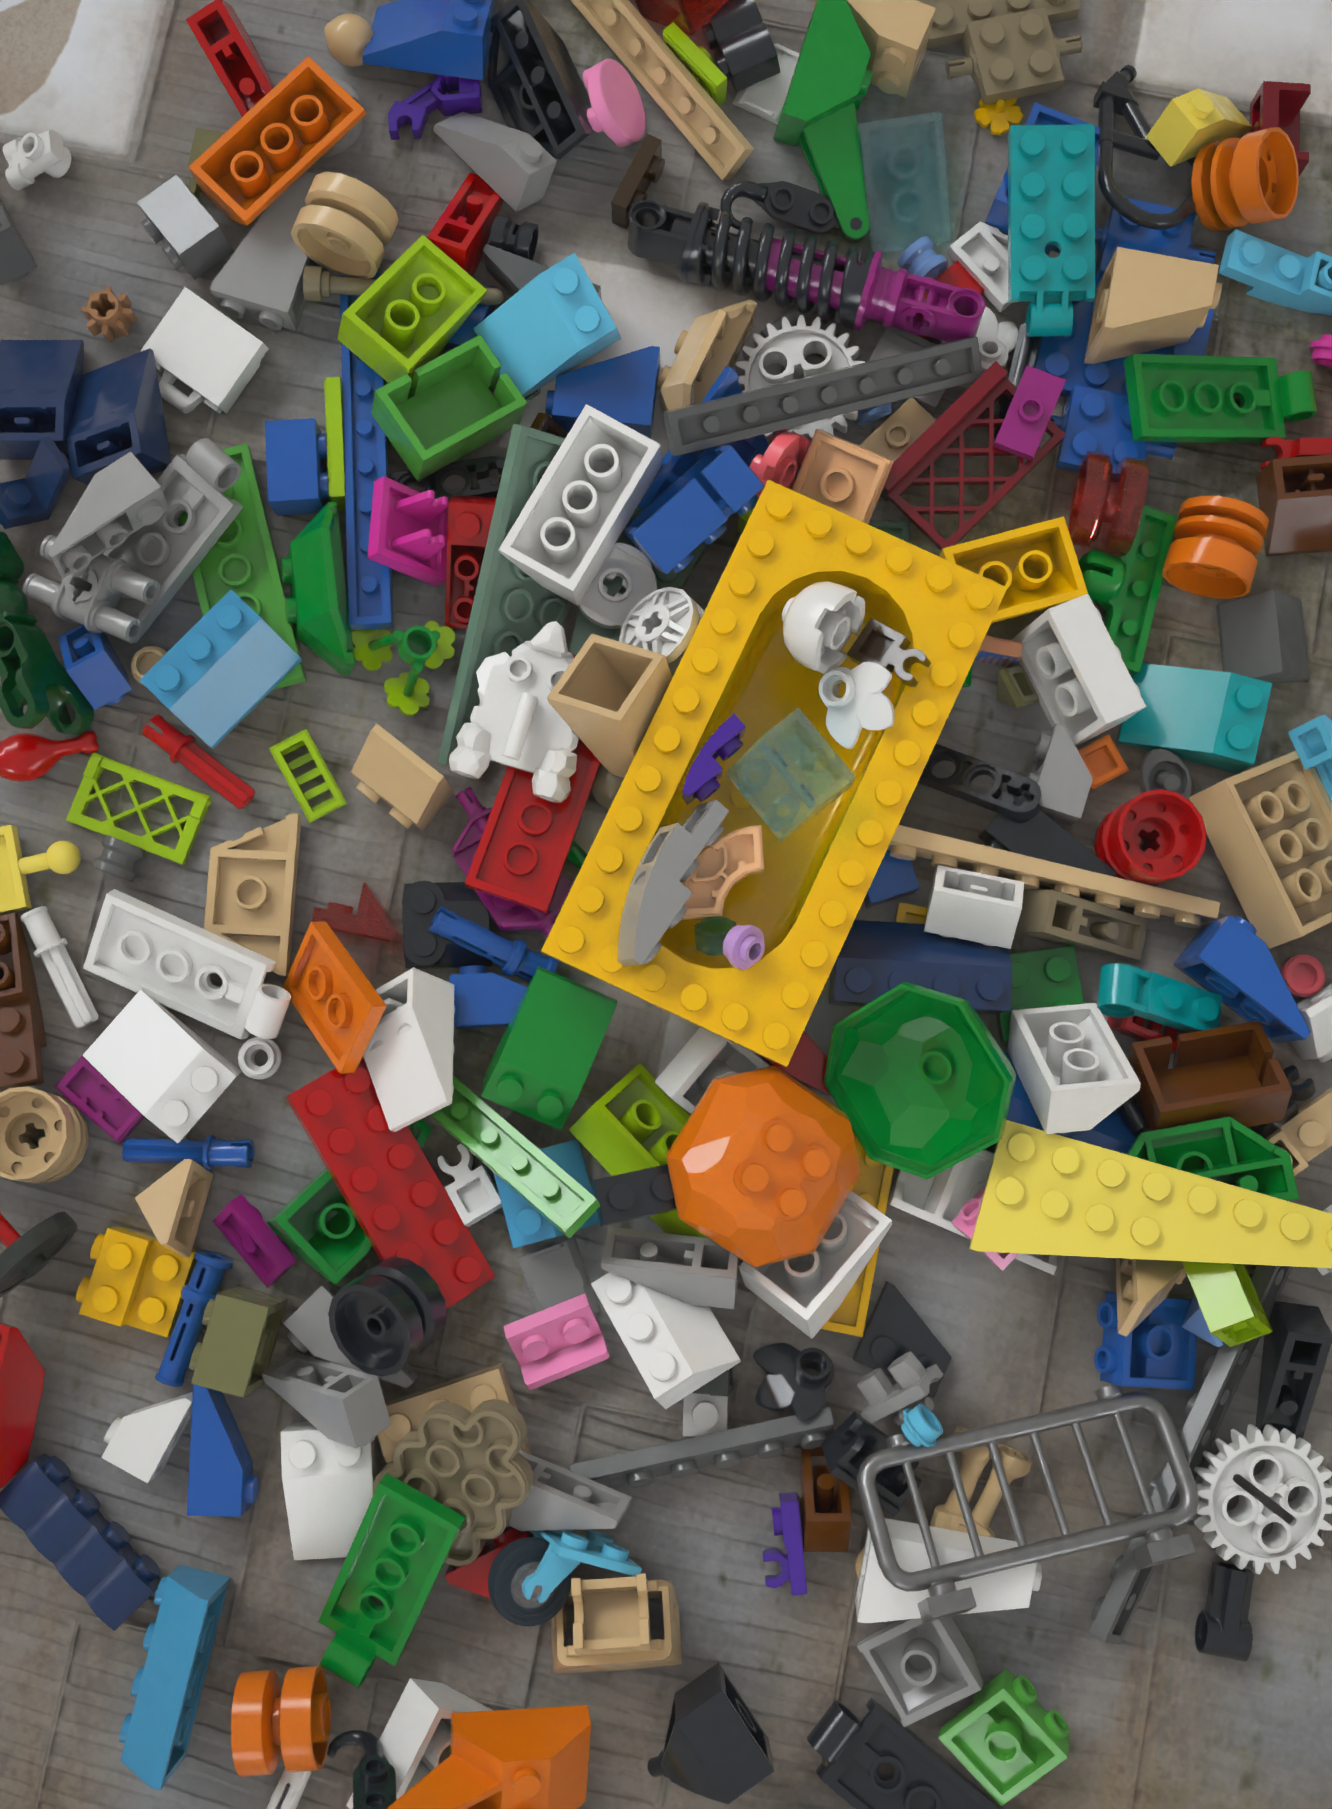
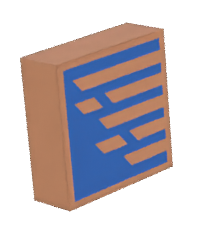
M986 635L974 661L1006 668L1013 667L1021 658L1023 644L1018 641Z

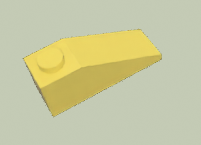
M1198 88L1172 99L1146 138L1169 166L1173 167L1197 156L1198 151L1205 144L1223 141L1227 138H1238L1249 133L1252 126L1228 97Z

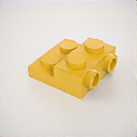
M119 1226L107 1228L105 1234H98L91 1248L90 1258L96 1260L91 1277L85 1276L82 1279L76 1293V1301L82 1303L79 1314L116 1326L128 1325L160 1336L170 1337L183 1303L181 1298L182 1286L189 1283L197 1261L194 1258L196 1250L192 1249L190 1258L181 1257L159 1244L155 1237Z

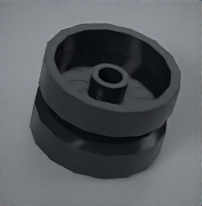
M394 1256L378 1261L360 1277L353 1279L342 1287L332 1298L328 1312L330 1331L339 1350L353 1365L365 1373L381 1377L396 1374L411 1362L417 1354L422 1353L443 1333L447 1321L445 1299L435 1280L424 1268L411 1260Z

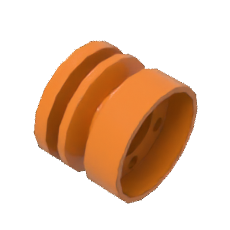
M1271 127L1247 133L1241 139L1227 138L1223 141L1207 143L1198 151L1193 163L1191 178L1192 197L1196 205L1197 215L1204 227L1211 232H1222L1231 228L1245 227L1249 222L1251 224H1260L1284 219L1292 212L1299 186L1298 162L1294 146L1288 134L1280 127Z
M1222 496L1188 498L1181 504L1179 509L1178 522L1174 527V537L1176 540L1169 545L1163 567V577L1168 583L1178 589L1198 596L1233 599L1250 593L1258 560L1255 558V555L1261 552L1263 537H1265L1267 532L1268 517L1255 506L1234 498Z

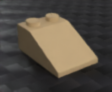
M814 0L813 11H814L815 5H816V3H817V0ZM846 0L871 52L866 68L873 71L870 84L877 86L884 93L897 94L906 98L924 59L936 8L917 0Z

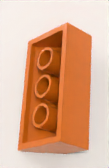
M307 56L189 166V169L202 193L230 220L248 226L367 114L358 102Z

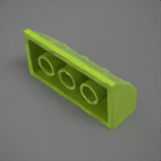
M641 1063L596 1101L569 1129L611 1176L666 1165V1155L690 1117L678 1103L671 1099L655 1083L656 1079ZM677 1210L650 1216L665 1233L706 1237L680 1220Z

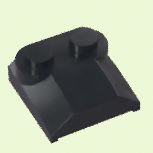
M418 881L404 884L402 924L403 950L407 969H412L413 967L416 969L460 968L462 966L474 965L493 967L491 960L429 931L430 924L440 906L490 930L489 912L475 890L466 887L465 882L433 883L430 881Z

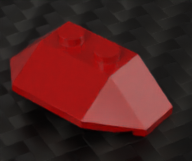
M0 1322V1489L28 1461L45 1377V1370L19 1329Z

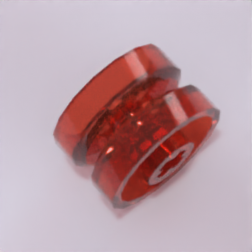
M1087 450L1074 484L1070 502L1068 530L1072 543L1076 546L1090 547L1097 540L1102 527V542L1105 550L1127 554L1132 547L1141 519L1147 490L1149 463L1146 459L1125 456L1117 465L1112 479L1113 463L1109 454Z

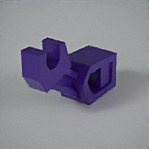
M438 74L434 81L404 101H395L388 112L391 140H400L399 129L405 124L412 126L414 139H421L428 120V114L436 109L444 116H454L461 112L469 114L482 113L481 81ZM459 91V93L457 94H449L446 92Z

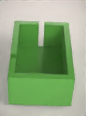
M481 335L415 369L412 379L408 374H405L375 390L371 414L417 481L510 431L513 424L519 425L527 402L507 373L499 376L494 394L490 391L494 389L502 365Z

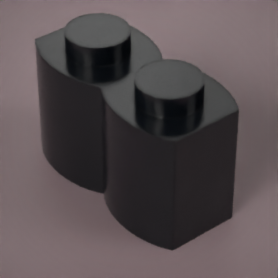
M724 0L704 9L707 23L701 27L706 43L710 50L717 48L720 56L715 58L716 65L727 77V81H731L735 92L780 73L775 47L763 23L755 0Z

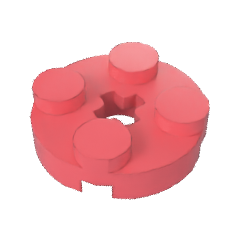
M789 429L776 431L764 455H756L749 468L764 486L769 479L792 490L799 467L801 468L809 448V439ZM764 487L756 494L758 497H760Z

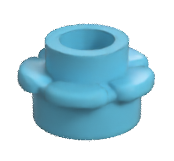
M918 1404L913 1409L906 1408L903 1411L904 1423L901 1424V1429L906 1438L917 1447L921 1445L928 1448L934 1447L936 1439L943 1434V1428L937 1417L923 1404Z

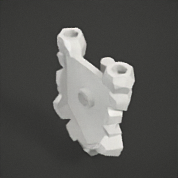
M557 621L547 623L531 641H525L512 650L511 657L506 652H502L484 659L476 672L479 682L477 691L480 704L473 708L470 716L471 723H464L456 736L458 747L449 756L450 770L464 777L479 779L488 768L489 762L492 761L534 773L532 778L533 795L554 803H562L568 797L571 791L569 778L576 772L577 755L573 752L577 748L579 737L547 700V696L574 659L567 649L564 628Z

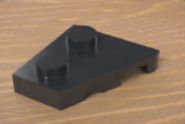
M886 1281L863 1332V1337H861L854 1352L853 1360L874 1370L881 1368L886 1376L893 1378L887 1368L897 1358L911 1351L925 1369L937 1364L944 1376L952 1357L895 1285ZM942 1378L929 1385L928 1396L935 1397Z

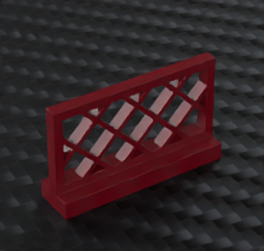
M997 361L894 461L880 494L886 502L888 500L892 502L941 551L942 548L956 545L1066 435L1055 423L1049 420L1045 432L1051 438L1042 447H1038L1033 461L1028 460L1023 465V458L1017 456V472L1012 477H994V456H1016L993 447L994 427H1001L1004 419H994V403L1004 394L1013 399L1017 387L1007 378L1008 372ZM988 410V419H979ZM970 427H988V448H964V433ZM958 440V448H950ZM942 456H958V477L934 478V463ZM964 456H988V477H964ZM929 469V478H920ZM929 485V507H912L901 497L910 486ZM934 485H958V506L934 507ZM964 485H988V500L982 506H964ZM994 485H1002V486L993 494ZM920 514H929V523ZM934 514H958V530L947 541L934 529ZM964 514H973L964 523Z

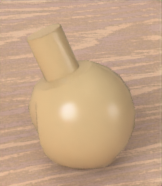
M351 13L341 14L327 23L324 33L327 47L332 57L343 66L359 67L364 65L362 55L365 46L373 37V29L370 24L361 16Z

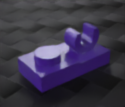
M779 1493L780 1507L772 1508L774 1536L783 1535L787 1554L775 1548L763 1551V1562L776 1561L781 1565V1570L778 1574L765 1576V1583L767 1587L777 1588L789 1579L792 1596L807 1594L797 1493Z

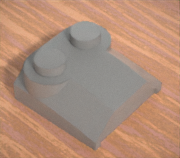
M951 1616L922 1623L921 1618L897 1620L857 1644L858 1650L863 1652L901 1717L900 1722L903 1727L982 1689L983 1680L975 1657Z

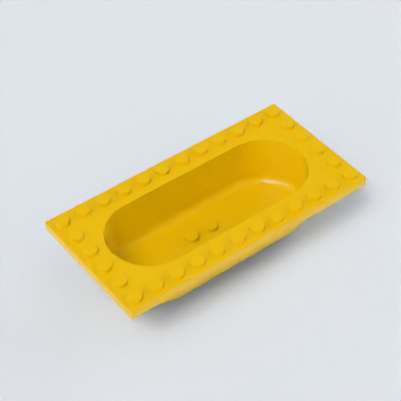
M768 479L541 952L787 1067L1008 587ZM828 581L849 587L857 592V596L864 598L865 616L860 633L870 618H873L906 636L911 642L907 650L919 649L931 662L929 668L920 663H914L909 667L908 673L913 675L918 681L916 687L905 685L893 669L891 680L882 691L894 707L895 718L893 726L885 730H867L862 727L858 740L852 749H847L836 742L826 727L828 707L825 706L819 695V683L825 674L811 670L796 661L784 643V622L782 621L784 606L789 599L796 597L803 589L817 582ZM851 632L842 651L848 653L859 635ZM847 656L839 667L853 669L858 664L851 661ZM845 682L839 686L838 692L840 697H843L846 693ZM735 713L746 726L744 737L740 739L743 742V746L725 761L720 757L716 759L723 768L722 776L718 780L721 785L720 788L705 801L700 803L696 798L687 805L682 799V790L693 762L714 732ZM713 800H718L729 810V813L721 822L724 828L717 839L741 828L761 825L764 870L747 875L732 886L724 900L722 918L680 920L677 925L665 931L659 940L662 943L661 949L650 962L625 967L618 962L619 931L627 893L636 869L660 827L675 823L683 826L697 805ZM704 846V848L701 850V852L699 853V855H700L704 850H706L708 847H705V846ZM750 924L760 928L763 932L764 953L753 966L740 970L732 966L724 956L723 942L727 933L733 927Z

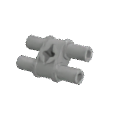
M48 535L44 538L40 547V555L50 561L52 560L48 552L55 542L56 536ZM103 553L91 560L90 564L83 570L73 572L65 577L61 584L33 573L27 577L23 586V593L26 596L51 607L58 618L70 619L85 626V629L91 633L106 632L129 643H135L140 638L143 631V623L115 609L121 593L146 604H153L160 592L158 581L131 570L130 565L125 559L112 558Z

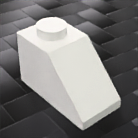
M193 1392L137 1409L122 1419L117 1417L104 1437V1442L108 1443V1446L101 1458L146 1483L158 1477L192 1417Z

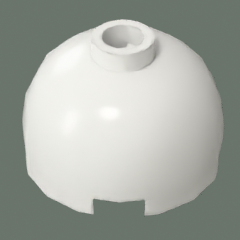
M826 581L814 583L803 589L796 597L789 599L782 612V621L784 622L783 637L784 643L793 658L805 667L823 674L839 667L847 658V653L843 652L842 649L847 643L851 632L859 635L865 616L864 598L857 596V592L849 587Z

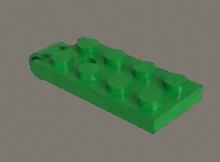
M1132 354L1124 359L1133 442L1261 443L1271 437L1285 439L1284 422L1303 421L1317 415L1312 372L1296 371L1279 377L1276 358ZM1233 395L1237 396L1240 400V407L1235 403Z
M388 1473L384 1475L375 1490L318 1620L319 1623L337 1633L320 1662L322 1668L359 1689L377 1656L396 1666L402 1657L466 1517ZM372 1596L380 1599L384 1605L377 1604Z

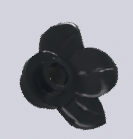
M775 1343L754 1352V1360L768 1374L763 1379L756 1394L755 1400L759 1406L773 1411L785 1410L792 1406L793 1412L800 1421L808 1420L820 1413L826 1402L825 1389L831 1384L834 1376V1365L824 1351L818 1348H806L799 1351L790 1344ZM809 1368L815 1369L819 1375H809L804 1371Z

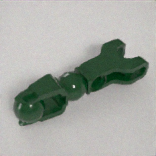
M0 531V708L6 720L13 727L33 729L47 716L56 731L63 734L81 735L92 724L94 709L69 676L66 669L58 661L43 630L35 625L37 622L35 616L28 615L27 597L17 586L19 583L18 579L24 572V564L7 534ZM67 703H71L75 709L73 723L65 705ZM27 705V711L24 714L23 708Z

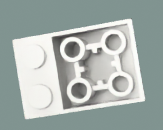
M414 967L376 989L387 1006L363 1054L388 1127L393 1132L452 1104L454 1091V984Z

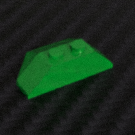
M328 502L290 543L287 558H281L282 582L290 584L291 598H285V615L287 624L294 623L295 637L339 674L350 675L355 665L351 628L349 626L348 598L337 502Z
M1231 1117L1141 1132L1126 1154L1282 1200L1300 1199L1290 1154Z

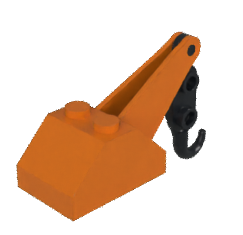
M588 1705L452 1713L450 1756L399 1799L396 1797L395 1769L383 1754L380 1740L372 1733L364 1730L343 1732L336 1736L329 1744L327 1755L329 1758H334L337 1751L346 1745H356L364 1749V1756L353 1773V1809H578L586 1802L591 1719Z

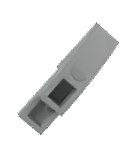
M718 800L697 805L683 826L675 823L660 827L647 847L632 879L622 912L618 939V962L624 967L650 962L661 949L662 943L659 940L665 931L677 925L687 911L685 903L693 892L681 882L689 878L697 868L699 861L696 857L704 846H710L720 836L724 828L721 822L729 813V810Z

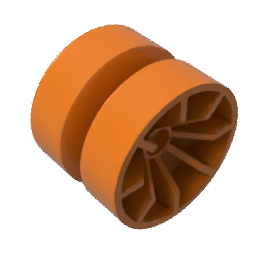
M322 1666L289 1668L282 1688L274 1669L242 1672L236 1682L231 1713V1746L237 1774L240 1777L271 1775L277 1768L280 1755L288 1773L321 1770L325 1763L331 1730V1702L328 1694L327 1679Z

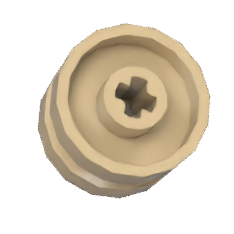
M323 172L315 175L305 198L306 206L300 209L291 230L294 243L318 265L336 274L349 278H374L385 254L383 246H387L399 221L396 210L378 191L356 178L335 172Z

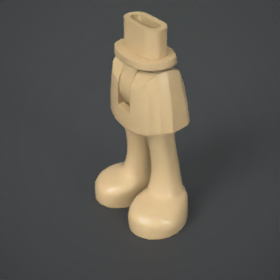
M957 1426L954 1433L970 1429ZM987 1445L959 1451L961 1453L959 1473L968 1503H970L984 1467L991 1458ZM997 1445L1009 1485L1014 1479L1023 1477L1030 1472L1033 1463L1031 1458L1009 1446ZM993 1462L985 1488L971 1513L978 1535L994 1538L995 1532L990 1527V1523L1003 1494ZM953 1487L946 1503L935 1506L930 1526L968 1533L957 1494Z

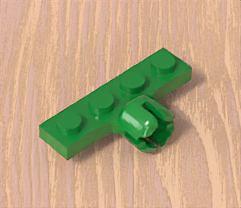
M1142 504L1132 509L1120 557L1092 549L1088 553L1083 554L1078 562L1092 602L1101 605L1106 610L1104 625L1114 645L1118 647L1122 660L1131 676L1140 673L1163 579V567L1177 521V517Z

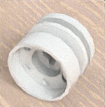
M667 587L655 590L642 598L629 612L622 625L619 642L665 655L673 677L702 618L704 610L683 589Z

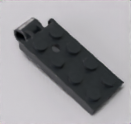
M872 1697L866 1704L869 1712L862 1721L846 1706L835 1700L807 1736L809 1744L824 1759L830 1762L827 1767L821 1763L816 1770L817 1775L855 1809H1004L910 1729L903 1727L898 1719ZM882 1763H890L894 1766V1772L889 1778H882L877 1773L878 1767Z

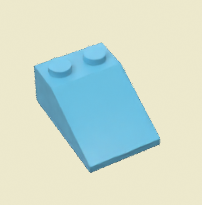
M575 252L537 275L473 328L477 336H482L502 365L499 375L507 373L524 398L556 379V375L568 372L622 339Z

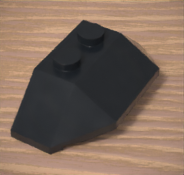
M511 0L491 18L490 32L493 33L489 50L488 86L506 125L529 133L554 159L560 160L590 135L591 125L588 121L587 110L592 106L589 95L559 35L530 0Z

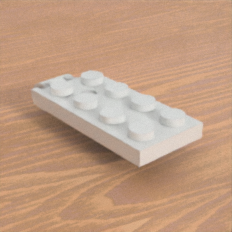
M116 889L106 893L83 969L136 993L143 989L158 1003L240 1040L247 1039L251 1034L265 1039L276 1038L291 1000V995L287 990L276 985L263 983L266 973L274 970L276 961ZM211 973H217L223 981L222 986L218 987L212 984L210 981Z

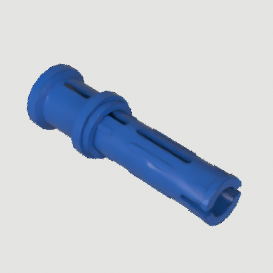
M440 906L430 924V932L500 965V970L508 977L514 974L530 982L538 966L554 973L556 972L559 960L552 957L547 958L527 948V943L521 939H515L512 942L443 906Z
M203 1249L195 1251L194 1258L197 1261L189 1283L183 1285L181 1289V1298L184 1300V1303L171 1334L159 1371L155 1376V1379L163 1384L173 1387L183 1386L193 1350L198 1343L203 1328L202 1320L207 1303L211 1298H216L226 1270L232 1268L233 1260L216 1252Z

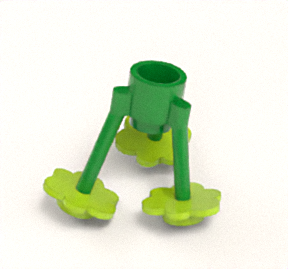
M431 620L425 624V627L413 626L405 633L398 629L394 630L392 634L385 629L351 631L355 660H362V665L368 671H376L381 667L382 662L387 663L391 661L393 654L389 648L393 644L398 645V654L401 659L411 665L410 673L402 672L398 678L391 677L385 681L384 691L389 695L387 697L389 707L399 708L403 715L412 717L418 713L419 708L425 709L429 706L430 698L427 694L430 686L425 679L418 677L423 670V664L429 669H438L442 666L444 659L450 660L453 658L455 650L451 645L455 641V633L450 627H439L436 621Z

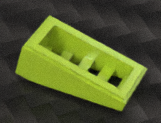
M308 729L269 748L309 823L347 804ZM306 745L309 750L308 753L287 763L284 755ZM311 760L315 761L316 768L295 778L292 770ZM322 774L325 782L303 793L300 785ZM330 789L334 797L311 808L308 800Z

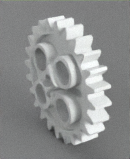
M800 315L797 326L791 327L788 319L783 317L781 330L777 331L773 325L768 323L766 324V338L754 333L753 344L755 349L747 346L742 348L743 357L746 361H736V372L742 375L739 376L738 383L742 392L865 363V361H855L859 356L858 346L846 349L849 343L848 333L838 338L835 337V323H832L824 331L820 329V317H816L812 326H806L804 316ZM812 353H818L825 360L820 364L813 365L808 363L805 358ZM771 364H780L785 367L783 373L779 375H771L765 371ZM858 411L787 429L806 437L811 443L816 429H821L834 435V428L842 433H846L848 424L845 418L857 420ZM775 432L764 434L767 442L773 439Z
M1248 1424L1247 1437L1232 1429V1443L1228 1445L1217 1438L1215 1441L1220 1452L1214 1455L1204 1451L1203 1455L1210 1463L1208 1468L1195 1467L1194 1469L1203 1478L1202 1483L1196 1484L1198 1496L1201 1497L1196 1513L1202 1516L1194 1524L1202 1532H1207L1203 1540L1212 1548L1217 1547L1215 1552L1222 1559L1227 1561L1231 1558V1562L1241 1570L1248 1564V1567L1256 1574H1261L1265 1563L1266 1567L1274 1574H1279L1280 1561L1282 1560L1289 1567L1295 1569L1296 1560L1294 1555L1300 1553L1303 1557L1310 1560L1312 1557L1307 1547L1310 1542L1321 1547L1324 1545L1322 1539L1317 1535L1319 1529L1332 1530V1526L1324 1520L1325 1514H1332V1504L1326 1501V1498L1332 1496V1486L1324 1483L1332 1476V1472L1324 1466H1319L1324 1458L1316 1451L1310 1450L1311 1444L1301 1437L1296 1439V1435L1285 1428L1279 1433L1278 1429L1270 1424H1266L1263 1433H1261L1260 1429L1252 1424ZM1265 1459L1263 1470L1259 1474L1253 1475L1256 1463ZM1235 1474L1241 1475L1293 1516V1521L1291 1523L1285 1522L1235 1483L1233 1476ZM1299 1486L1297 1497L1288 1502L1290 1491ZM1239 1495L1237 1506L1227 1511L1229 1500ZM1273 1522L1271 1532L1267 1536L1261 1537L1263 1528Z

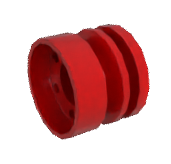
M1157 789L1143 792L1105 815L1096 829L1094 850L1097 857L1117 872L1115 877L1156 887L1182 876L1196 866L1204 853L1207 833L1203 817L1191 801L1177 792ZM1141 838L1146 842L1142 847L1143 850L1138 846L1142 841Z

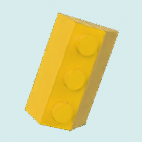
M1064 516L942 548L939 555L943 559L1008 587L991 623L1054 607L1088 594Z

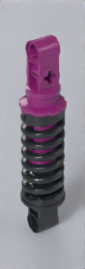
M652 200L639 201L629 211L628 248L631 253L640 258L652 259L681 267V282H693L709 287L712 278V284L718 290H725L732 282L733 290L739 296L747 295L753 287L755 298L761 302L767 301L774 292L776 304L782 308L788 307L793 299L796 298V307L800 313H808L816 303L817 313L821 319H829L837 309L834 322L854 327L856 331L862 329L867 319H873L877 322L881 321L883 323L882 327L889 329L896 327L915 335H924L951 342L967 337H976L986 304L983 296L973 289L960 288L939 282L930 277L907 273V270L899 268L898 271H893V269L882 267V251L879 250L873 252L862 249L860 260L858 261L859 249L851 246L847 249L845 257L837 255L838 243L836 241L829 240L825 245L824 251L817 250V238L815 235L809 234L805 237L803 245L794 243L796 233L790 228L784 231L782 240L773 237L774 225L768 222L763 225L759 240L750 238L754 223L752 218L744 217L738 234L731 233L729 230L732 214L728 211L722 212L719 222L716 224L714 220L717 221L720 209L710 207L708 203L702 201L697 206L694 214L664 206ZM925 290L929 291L927 300L923 299ZM918 314H923L921 321L917 322Z

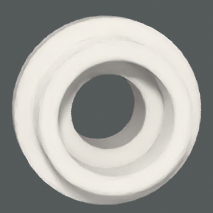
M251 1038L239 1050V1067L246 1076L252 1079H267L273 1076L281 1066V1050L277 1043L271 1039ZM264 1050L268 1055V1060L265 1065L259 1067L254 1061V1056L258 1051Z

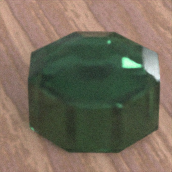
M723 916L707 917L695 925L696 950L710 956L724 955V939L727 933L737 926L736 922Z

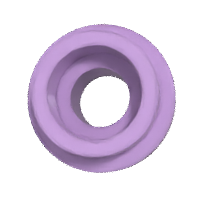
M750 924L733 927L727 933L723 942L724 956L732 966L740 970L753 966L764 953L763 932L760 928Z

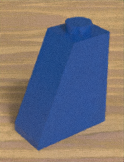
M650 346L556 375L555 391H547L545 413L552 416L569 433L587 404L651 439L657 394L656 387L660 368V347Z

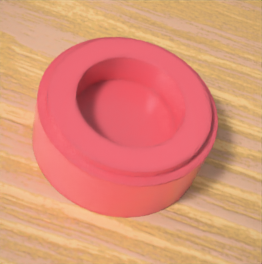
M1297 955L1290 957L1279 968L1284 981L1295 998L1315 995L1324 985V968L1312 956Z

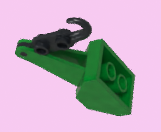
M817 0L773 140L795 147L801 146L821 194L786 181L771 183L740 181L732 184L725 190L720 203L721 213L728 211L732 214L731 207L734 200L739 197H745L753 200L772 219L814 234H825L835 229L838 230L841 238L850 244L860 242L867 234L870 220L868 217L855 110L858 111L863 96L865 97L873 71L866 69L871 52L846 0ZM732 214L730 226L739 230L741 222L735 219Z

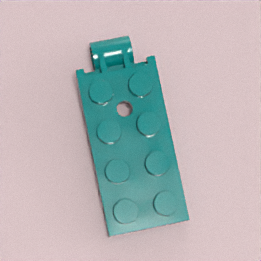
M1095 124L1011 125L1008 131V302L1029 301L1026 311L1027 337L1070 336L1073 326L1072 301L1093 302L1095 300ZM1051 244L1056 245L1059 248L1060 255L1055 258L1048 257L1045 253V247Z

